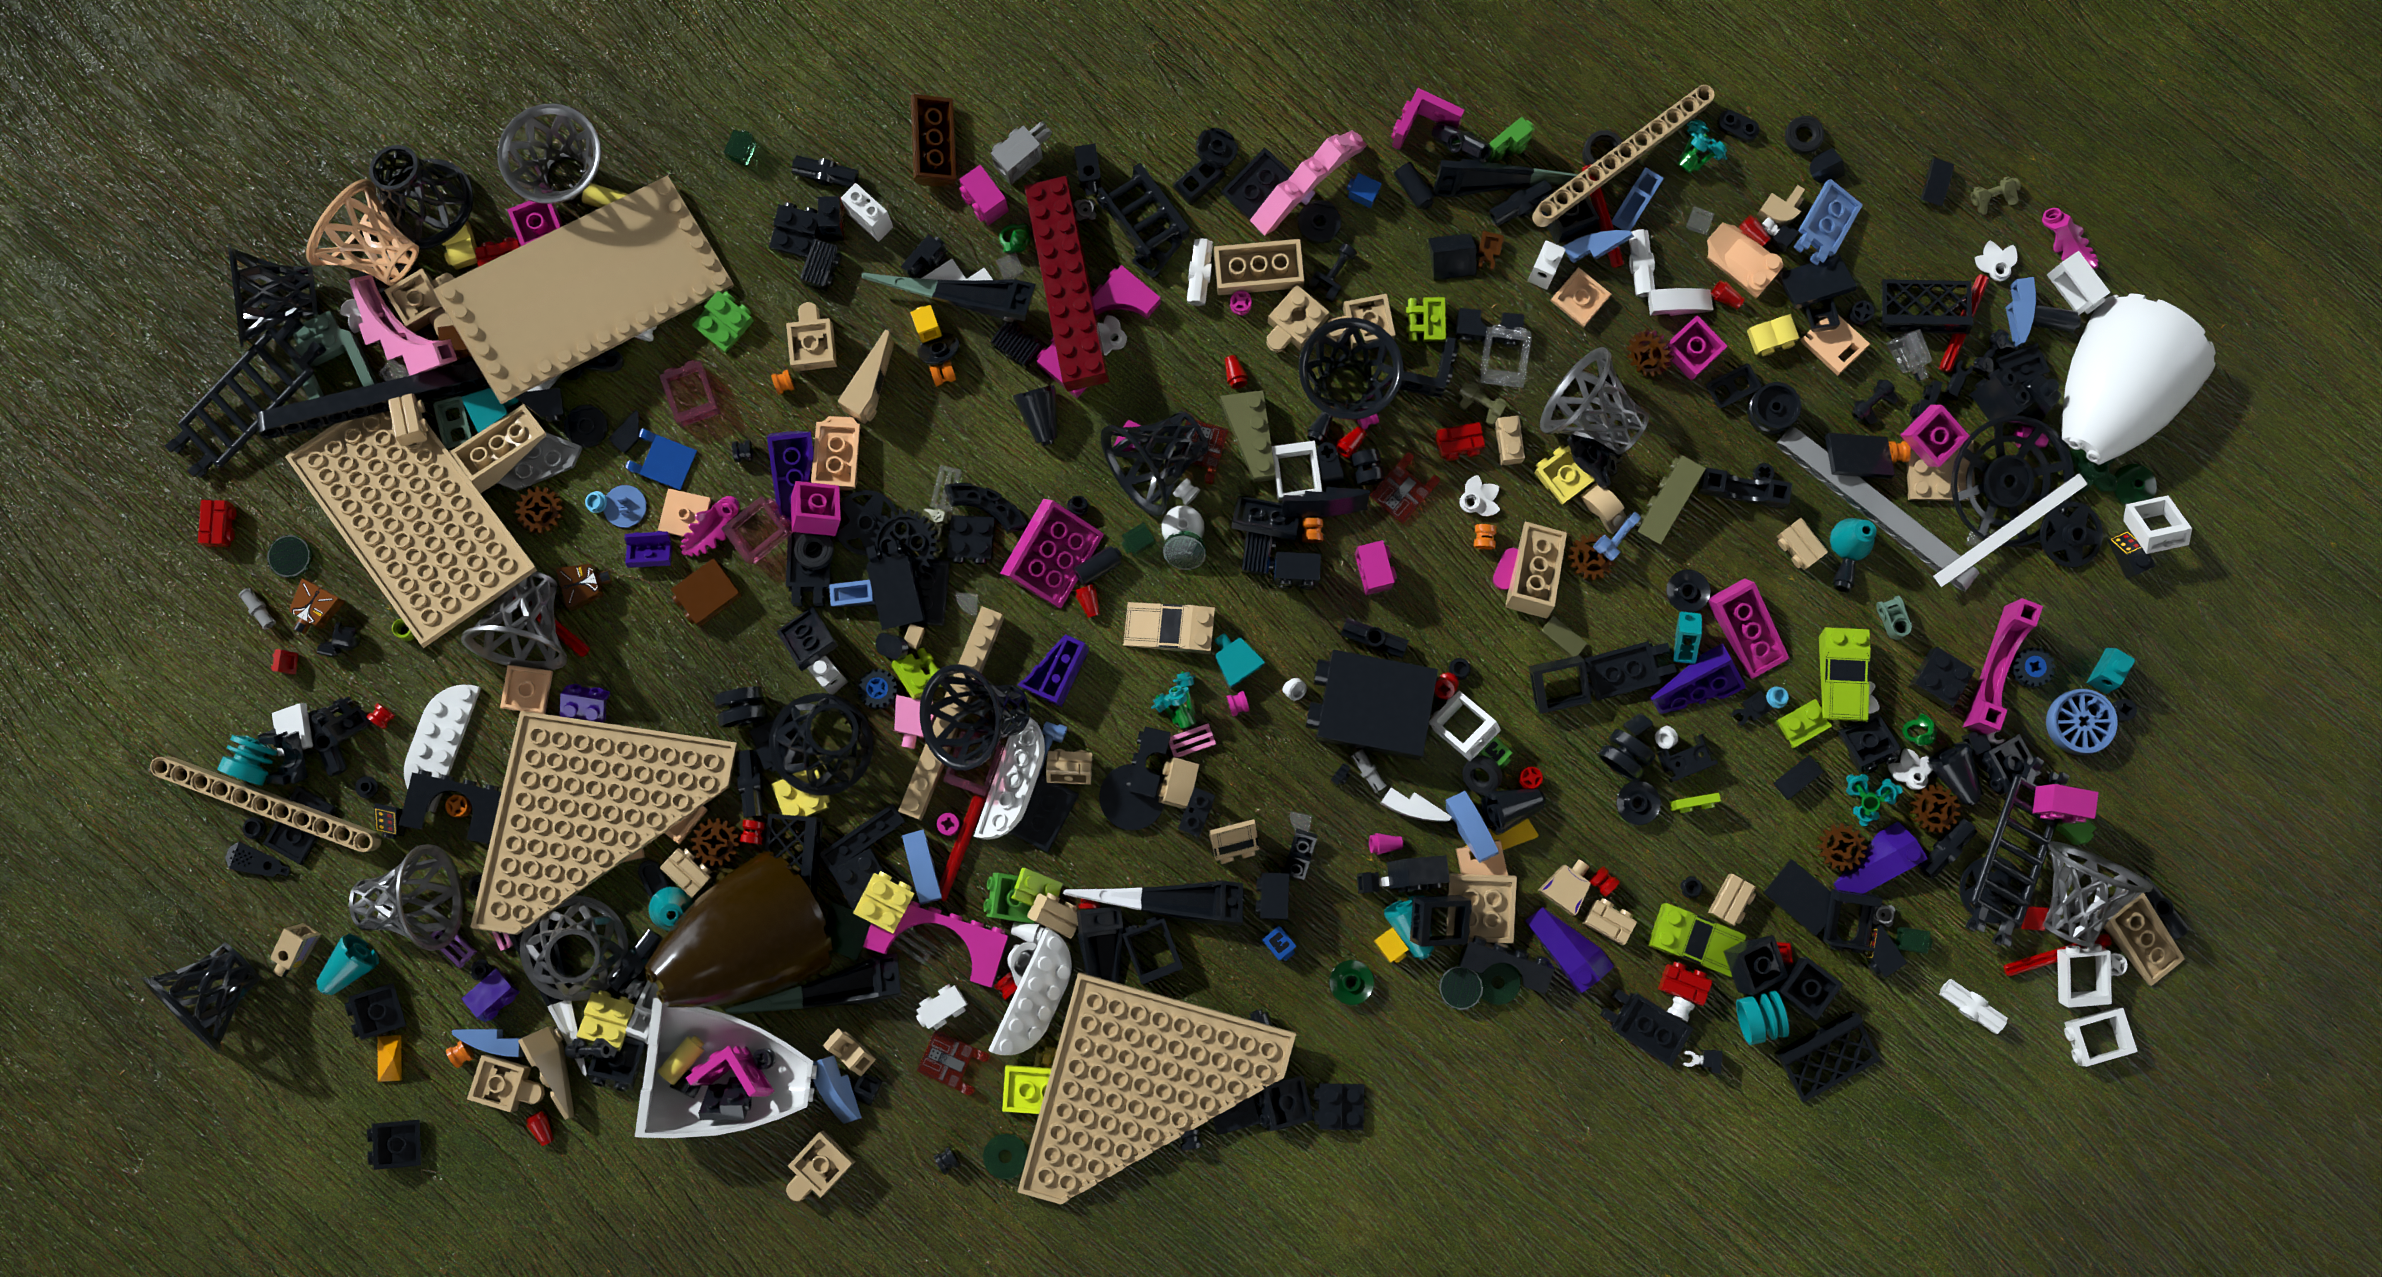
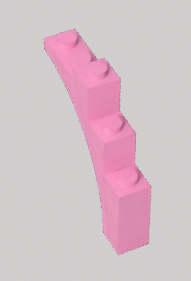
M1353 130L1341 136L1335 134L1327 138L1313 157L1303 161L1288 180L1275 187L1250 221L1264 236L1274 231L1309 192L1340 165L1363 151L1367 144Z
M372 275L349 280L363 323L358 325L365 345L381 342L387 360L403 357L409 376L427 372L457 361L451 339L434 341L420 337L407 329L393 315L381 297Z

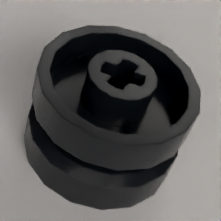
M1781 382L1768 383L1760 388L1748 403L1747 415L1749 422L1754 429L1762 434H1780L1797 420L1801 412V400L1795 389L1788 384Z
M760 686L728 690L713 697L715 708L725 710L717 716L720 728L745 726L768 718L766 707L757 704L764 699L762 687Z
M1615 729L1608 738L1611 745H1604L1597 755L1607 766L1623 777L1638 782L1645 773L1642 766H1649L1656 756L1650 748L1635 737L1622 730Z

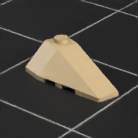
M548 1026L519 1039L518 1042L531 1066L539 1068V1079L542 1084L552 1089L550 1096L564 1119L567 1120L574 1117V1109L565 1050L562 1043L563 1036L558 1028L555 1029L554 1026Z

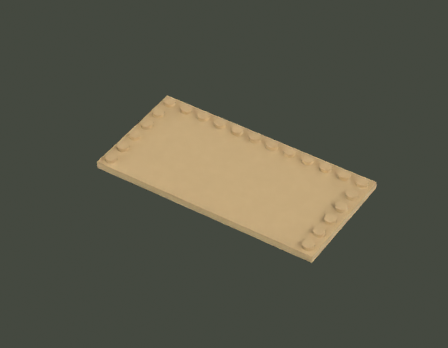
M667 175L434 288L433 292L499 402L503 404L711 299L717 291L722 293L732 288L734 284Z
M390 411L336 423L285 457L423 648L537 571L536 567L430 427L429 431H426V441L414 442L412 445L403 447L395 438Z

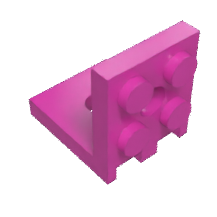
M1417 88L1411 102L1407 100L1402 110L1401 118L1395 123L1391 136L1394 139L1392 147L1398 150L1401 149L1418 114L1437 123L1444 122L1458 129L1464 109Z
M727 1046L722 1051L714 1052L709 1056V1061L694 1067L691 1070L692 1073L686 1077L690 1085L708 1086L733 1069L749 1097H768L775 1092L762 1070L755 1067L753 1055L746 1046L743 1049L740 1046H735L733 1049L731 1046Z

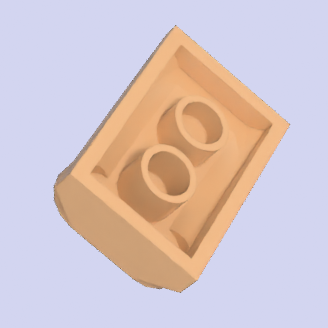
M1722 222L1707 240V259L1757 299L1785 264H1783L1780 256L1768 252L1760 244L1741 233L1742 230L1738 227Z
M828 416L824 421L816 422L811 483L839 485L840 491L856 489L858 481L857 465L860 424L855 421L854 417Z

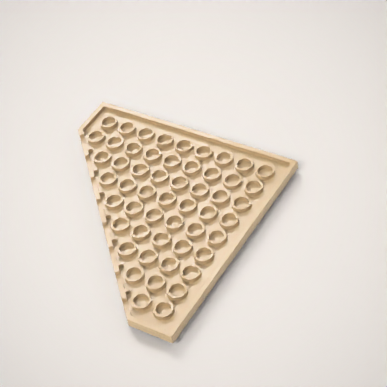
M520 711L471 928L512 935L520 934L548 912L553 911L730 787L738 744L736 742Z
M1078 972L1018 1193L1063 1204L1075 1195L1086 1191L1105 1178L1116 1174L1135 1161L1153 1153V1151L1163 1145H1167L1181 1137L1184 1131L1197 1128L1216 1115L1234 1107L1244 1099L1264 1089L1263 1086L1267 1087L1274 1082H1278L1285 1076L1296 1033Z

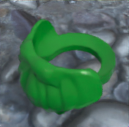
M1025 223L1019 225L1009 224L1001 230L999 240L1004 246L1003 252L1016 254L1026 249L1031 238L1029 228ZM1012 228L1017 229L1013 231L1010 242H1005V232Z
M1923 713L1919 715L1918 720L1908 721L1902 728L1903 736L1907 740L1915 742L1918 746H1928L1934 743L1938 734L1935 722ZM1913 726L1928 728L1927 733L1916 738L1909 736L1907 733L1908 729Z

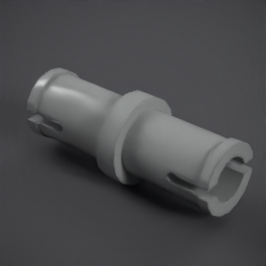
M246 588L239 593V597L249 608L248 612L250 615L255 616L264 630L270 629L275 625L276 621L266 610V604L257 598L251 588Z
M1363 749L1351 756L1362 772V778H1366L1374 793L1387 786L1376 771V765H1372Z

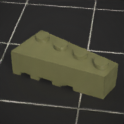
M1263 390L1220 396V404L1225 412L1253 483L1275 480V468Z
M1683 455L1674 458L1669 467L1671 469L1667 477H1663L1658 486L1660 490L1657 496L1653 495L1647 504L1649 510L1646 515L1642 514L1641 519L1636 523V526H1638L1637 532L1660 545L1706 469Z

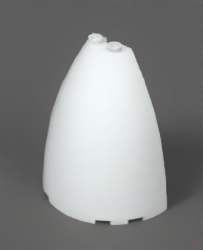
M2129 294L2128 297L2113 295L2106 298V301L2093 312L2072 358L2065 387L2062 440L2073 449H2083L2087 454L2086 457L2098 465L2128 452L2164 428L2194 397L2215 367V348L2213 343L2204 336L2205 330L2188 314L2160 299L2154 302L2147 300L2145 295Z
M658 998L653 999L647 1043L649 1045L643 1088L640 1094L635 1137L683 1138L716 1136L750 1129L780 1119L806 1108L808 1102H813L814 1088H810L811 1079L816 1078L817 1065H813L811 1059L788 1043L760 1027L728 1014L702 1007H666L665 1003L662 1004ZM694 1035L703 1041L704 1045L702 1047L705 1050L688 1069L690 1071L699 1064H705L710 1060L709 1056L718 1050L722 1051L727 1046H731L732 1049L735 1046H740L741 1049L746 1046L752 1055L760 1049H771L776 1057L775 1064L772 1068L763 1069L762 1072L775 1092L768 1097H752L751 1110L747 1111L745 1120H700L698 1112L708 1086L702 1085L696 1097L691 1098L669 1087L671 1084L657 1072L687 1036L691 1038ZM731 1069L712 1084H727L729 1078L736 1077V1074Z

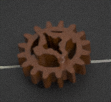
M1646 329L1643 332H1638L1629 340L1631 344L1627 347V350L1631 351V353L1627 355V358L1633 359L1630 365H1637L1636 371L1643 370L1644 376L1650 373L1654 377L1658 373L1662 374L1671 366L1670 361L1674 359V356L1669 353L1673 351V348L1667 346L1670 340L1664 341L1663 333L1658 336L1655 329L1652 332Z
M536 487L535 492L528 489L529 495L521 494L520 496L523 501L516 502L520 509L515 510V513L521 515L517 521L524 523L522 527L525 530L530 528V532L533 534L538 530L541 535H544V529L551 533V526L559 527L557 520L564 519L560 512L565 511V508L559 506L563 501L557 498L558 494L554 491L550 493V489L546 487L543 492L540 487ZM544 497L550 499L553 505L546 504ZM540 507L544 508L543 510L540 511V514H537V513H536L537 511L540 510ZM528 517H534L535 524L531 523Z
M1590 533L1588 539L1585 535H1582L1580 537L1581 542L1575 540L1573 542L1575 547L1569 549L1573 553V555L1568 557V560L1573 561L1570 569L1576 567L1575 575L1577 576L1582 573V580H1585L1588 576H1590L1591 581H1594L1596 576L1601 580L1604 578L1603 572L1608 575L1611 572L1608 567L1615 566V563L1607 557L1605 562L1603 553H1597L1592 561L1586 563L1590 555L1596 552L1588 544H1595L1602 537L1601 534L1594 538L1593 533ZM1578 552H1579V554H1580L1581 557H1582V563H1581V564H1580V562H1579V560H1578ZM1587 568H1595L1597 571H1589Z
M1929 785L1928 790L1924 787L1920 790L1921 794H1914V798L1917 801L1910 802V805L1915 807V810L1910 811V814H1916L1917 817L1913 821L1921 822L1920 829L1927 827V832L1929 833L1933 832L1934 829L1937 833H1941L1943 829H1951L1949 823H1957L1954 816H1960V813L1956 811L1960 804L1954 803L1957 796H1950V789L1943 791V786L1939 785L1935 790L1934 785ZM1932 794L1939 795L1944 799H1937L1936 796H1933ZM1934 805H1941L1935 813H1929L1934 809ZM1927 819H1934L1938 824L1931 823Z
M717 818L715 823L712 819H708L707 826L700 823L701 830H694L697 838H691V841L696 843L692 850L698 851L695 856L696 858L703 857V864H707L710 860V865L713 867L716 866L717 862L720 866H724L725 859L729 862L732 861L731 854L738 855V852L734 849L741 846V844L736 842L740 835L733 833L737 829L736 827L728 828L729 821H725L722 824L720 818ZM712 829L708 836L703 837L707 831ZM723 829L728 833L730 840L723 836ZM717 838V840H720L725 844L715 846L712 845V843H708L707 841L716 840ZM702 845L708 848L709 855L704 852ZM725 848H729L725 854L720 856L721 851H723Z
M1840 823L1838 828L1833 824L1830 826L1831 832L1824 829L1825 837H1818V840L1822 842V844L1816 846L1817 849L1822 850L1818 857H1824L1823 864L1830 863L1831 870L1838 866L1839 871L1843 872L1846 866L1850 871L1853 869L1852 863L1858 866L1861 864L1858 858H1865V855L1861 853V851L1867 849V846L1861 845L1865 837L1859 838L1857 835L1860 833V830L1853 832V825H1849L1846 829L1843 823ZM1842 833L1849 835L1852 839L1843 837ZM1832 836V845L1827 848L1828 839ZM1839 842L1841 845L1850 844L1848 847H1846V849H1844V853L1842 850L1833 851L1835 848H1837ZM1853 847H1856V853L1851 859V850ZM1834 855L1840 858L1841 862L1834 860L1831 856Z

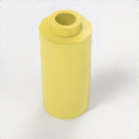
M590 183L582 193V202L601 208L628 194Z
M695 1035L692 1038L687 1036L657 1072L670 1084L675 1085L705 1051L702 1047L704 1045L703 1041Z

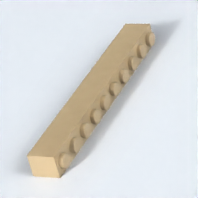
M983 606L981 607L958 664L970 666L982 674L1004 620V616L1001 613ZM963 673L954 674V677L965 678ZM950 684L957 693L970 691L966 685ZM947 692L945 698L951 695ZM972 696L959 699L969 704ZM953 703L940 710L954 716L964 709ZM937 717L933 725L936 738L950 724ZM955 728L946 739H955L959 728ZM925 744L898 810L900 813L920 821L923 819L944 767V764L933 755L927 744ZM952 747L942 748L949 754Z

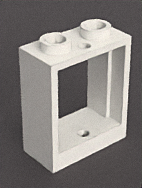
M855 183L841 197L847 214L878 242L893 228L887 210L858 184Z
M2079 251L2047 274L2071 308L2078 312V315L2084 311L2086 314H2089L2106 301L2104 297L2110 293Z
M1315 441L1271 446L1278 502L1283 501V495L1304 496L1305 491L1322 492ZM1310 455L1314 489L1283 493L1278 459Z
M2168 495L2126 504L2123 521L2146 554L2189 545L2192 527ZM2164 514L2171 527L2151 531L2143 519Z
M1460 691L1448 699L1442 709L1436 711L1429 721L1433 730L1469 761L1501 731L1498 723ZM1463 704L1484 721L1464 743L1460 742L1443 727Z
M2094 944L2093 947L2085 948L2070 945L2066 946V949L2057 950L2059 1003L2068 1008L2112 1004L2111 952L2103 948L2101 944ZM2095 956L2096 990L2071 992L2070 958Z
M2112 1008L2064 1022L2066 1026L2064 1032L2068 1041H2071L2073 1048L2071 1051L2072 1057L2078 1063V1066L2087 1067L2138 1052L2124 1008ZM2109 1018L2119 1049L2089 1058L2080 1026Z

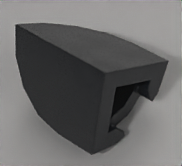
M1833 148L1819 154L1810 163V174L1818 183H1825L1830 179L1834 181L1845 176L1843 159Z

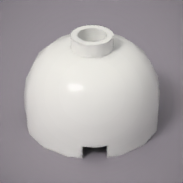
M1177 506L1170 509L1164 516L1161 524L1162 535L1167 543L1170 539L1177 536H1182L1179 538H1184V540L1191 539L1187 549L1193 546L1190 545L1192 541L1197 542L1193 539L1200 541L1204 534V521L1201 514L1189 506ZM1175 538L1176 540L1174 542V545L1177 544L1176 542L1179 541L1177 540L1179 538ZM1183 540V542H1182V544H1181L1179 550H1180L1181 548H1183L1182 546L1185 545V544H1183V543H1185V542H1187V541H1184V540Z

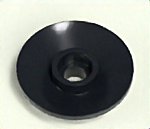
M943 332L939 338L925 343L921 342L917 349L919 359L926 364H940L948 361L959 350L957 337Z
M1690 569L1681 570L1669 579L1666 587L1667 598L1670 604L1681 612H1696L1707 604L1710 598V585L1707 579L1698 571ZM1688 589L1690 596H1685L1683 590Z
M1633 781L1620 789L1616 798L1618 813L1625 821L1634 825H1644L1656 818L1660 811L1661 800L1657 790L1651 784L1644 781ZM1635 799L1641 803L1639 808L1633 805Z

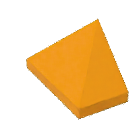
M401 1035L377 1036L378 1082L401 1081Z

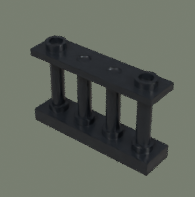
M1141 163L1133 167V176L1130 181L1109 194L1102 187L1098 188L1097 202L1103 210L1106 209L1134 246L1136 255L1140 259L1143 258L1146 263L1150 262V250L1173 235L1178 236L1182 241L1189 237V226ZM1141 187L1145 192L1144 196L1119 211L1113 201L1133 188ZM1153 203L1157 208V212L1131 227L1125 217L1144 205ZM1160 219H1165L1169 224V228L1148 242L1144 243L1137 235Z

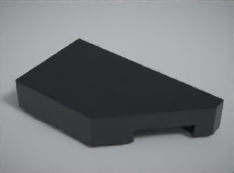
M636 410L608 438L624 454L640 440V413Z

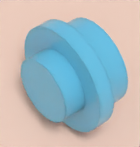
M595 491L587 495L585 504L589 511L600 513L607 505V498L602 492Z
M1776 686L1768 690L1766 698L1772 707L1782 708L1787 704L1789 695L1784 688Z

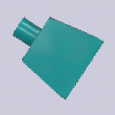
M492 388L461 397L478 433L509 414L510 410L508 407L519 402L514 397L501 404Z
M1679 612L1675 633L1674 662L1696 664L1702 635L1701 614ZM1684 638L1690 639L1691 644L1688 646L1683 645Z
M1223 633L1214 640L1221 649V651L1215 654V659L1230 689L1265 664L1263 659L1241 638L1231 642L1226 633Z
M2106 648L2090 675L2087 684L2105 695L2122 685L2135 659L2117 648Z

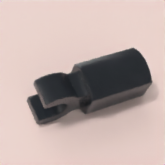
M1961 360L1955 365V374L1952 375L1944 392V396L1952 400H1958L1967 380L1965 377L1973 371L1972 365L1967 368V371H1963L1961 369L1963 361Z

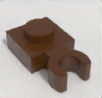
M1487 231L1482 232L1478 254L1484 256L1478 262V269H1481L1483 262L1490 264L1489 271L1494 269L1495 260L1493 257L1499 258L1504 235Z

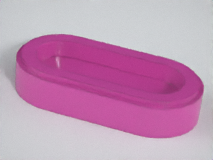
M1509 548L1502 554L1493 575V584L1496 588L1500 590L1509 589L1519 549Z

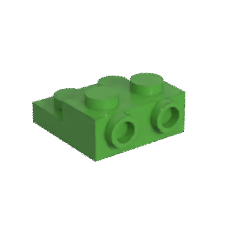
M1523 117L1515 121L1489 143L1492 151L1487 161H1499L1506 153L1510 156H1513L1516 152L1518 154L1522 153L1528 147L1527 143L1532 138L1531 133L1535 131L1533 124L1528 120L1525 121Z
M717 291L704 306L706 309L692 326L724 353H727L754 321L749 316L752 313L742 304L738 307L733 303L735 298L725 291L722 294L720 291Z
M993 873V876L988 878L987 889L990 890V896L984 902V912H987L986 917L1034 924V921L1027 916L1032 906L1011 898L1014 895V888L1019 876Z

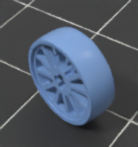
M2075 689L2060 695L2051 704L2046 716V727L2051 740L2061 750L2073 755L2083 756L2103 750L2113 740L2117 731L2118 720L2113 705L2105 696L2089 689ZM2072 697L2078 698L2079 709L2073 702ZM2065 702L2068 704L2073 713L2062 708ZM2089 705H2092V706L2095 707V709H2096V714H2095V715H2092V714L2089 712V709H2088V706H2089ZM2059 712L2069 717V720H2058ZM2081 718L2083 719V721H2082V725H2083V726H2080V725H2079L2080 722H2081V721H2080ZM2095 723H2103L2105 725L2104 730L2096 726ZM2059 724H2068L2069 728L2061 733ZM2093 730L2101 734L2100 740L2097 738ZM2073 731L2074 734L2069 742L2064 736ZM2080 734L2082 747L2075 745ZM2087 734L2094 743L2091 747H2088Z

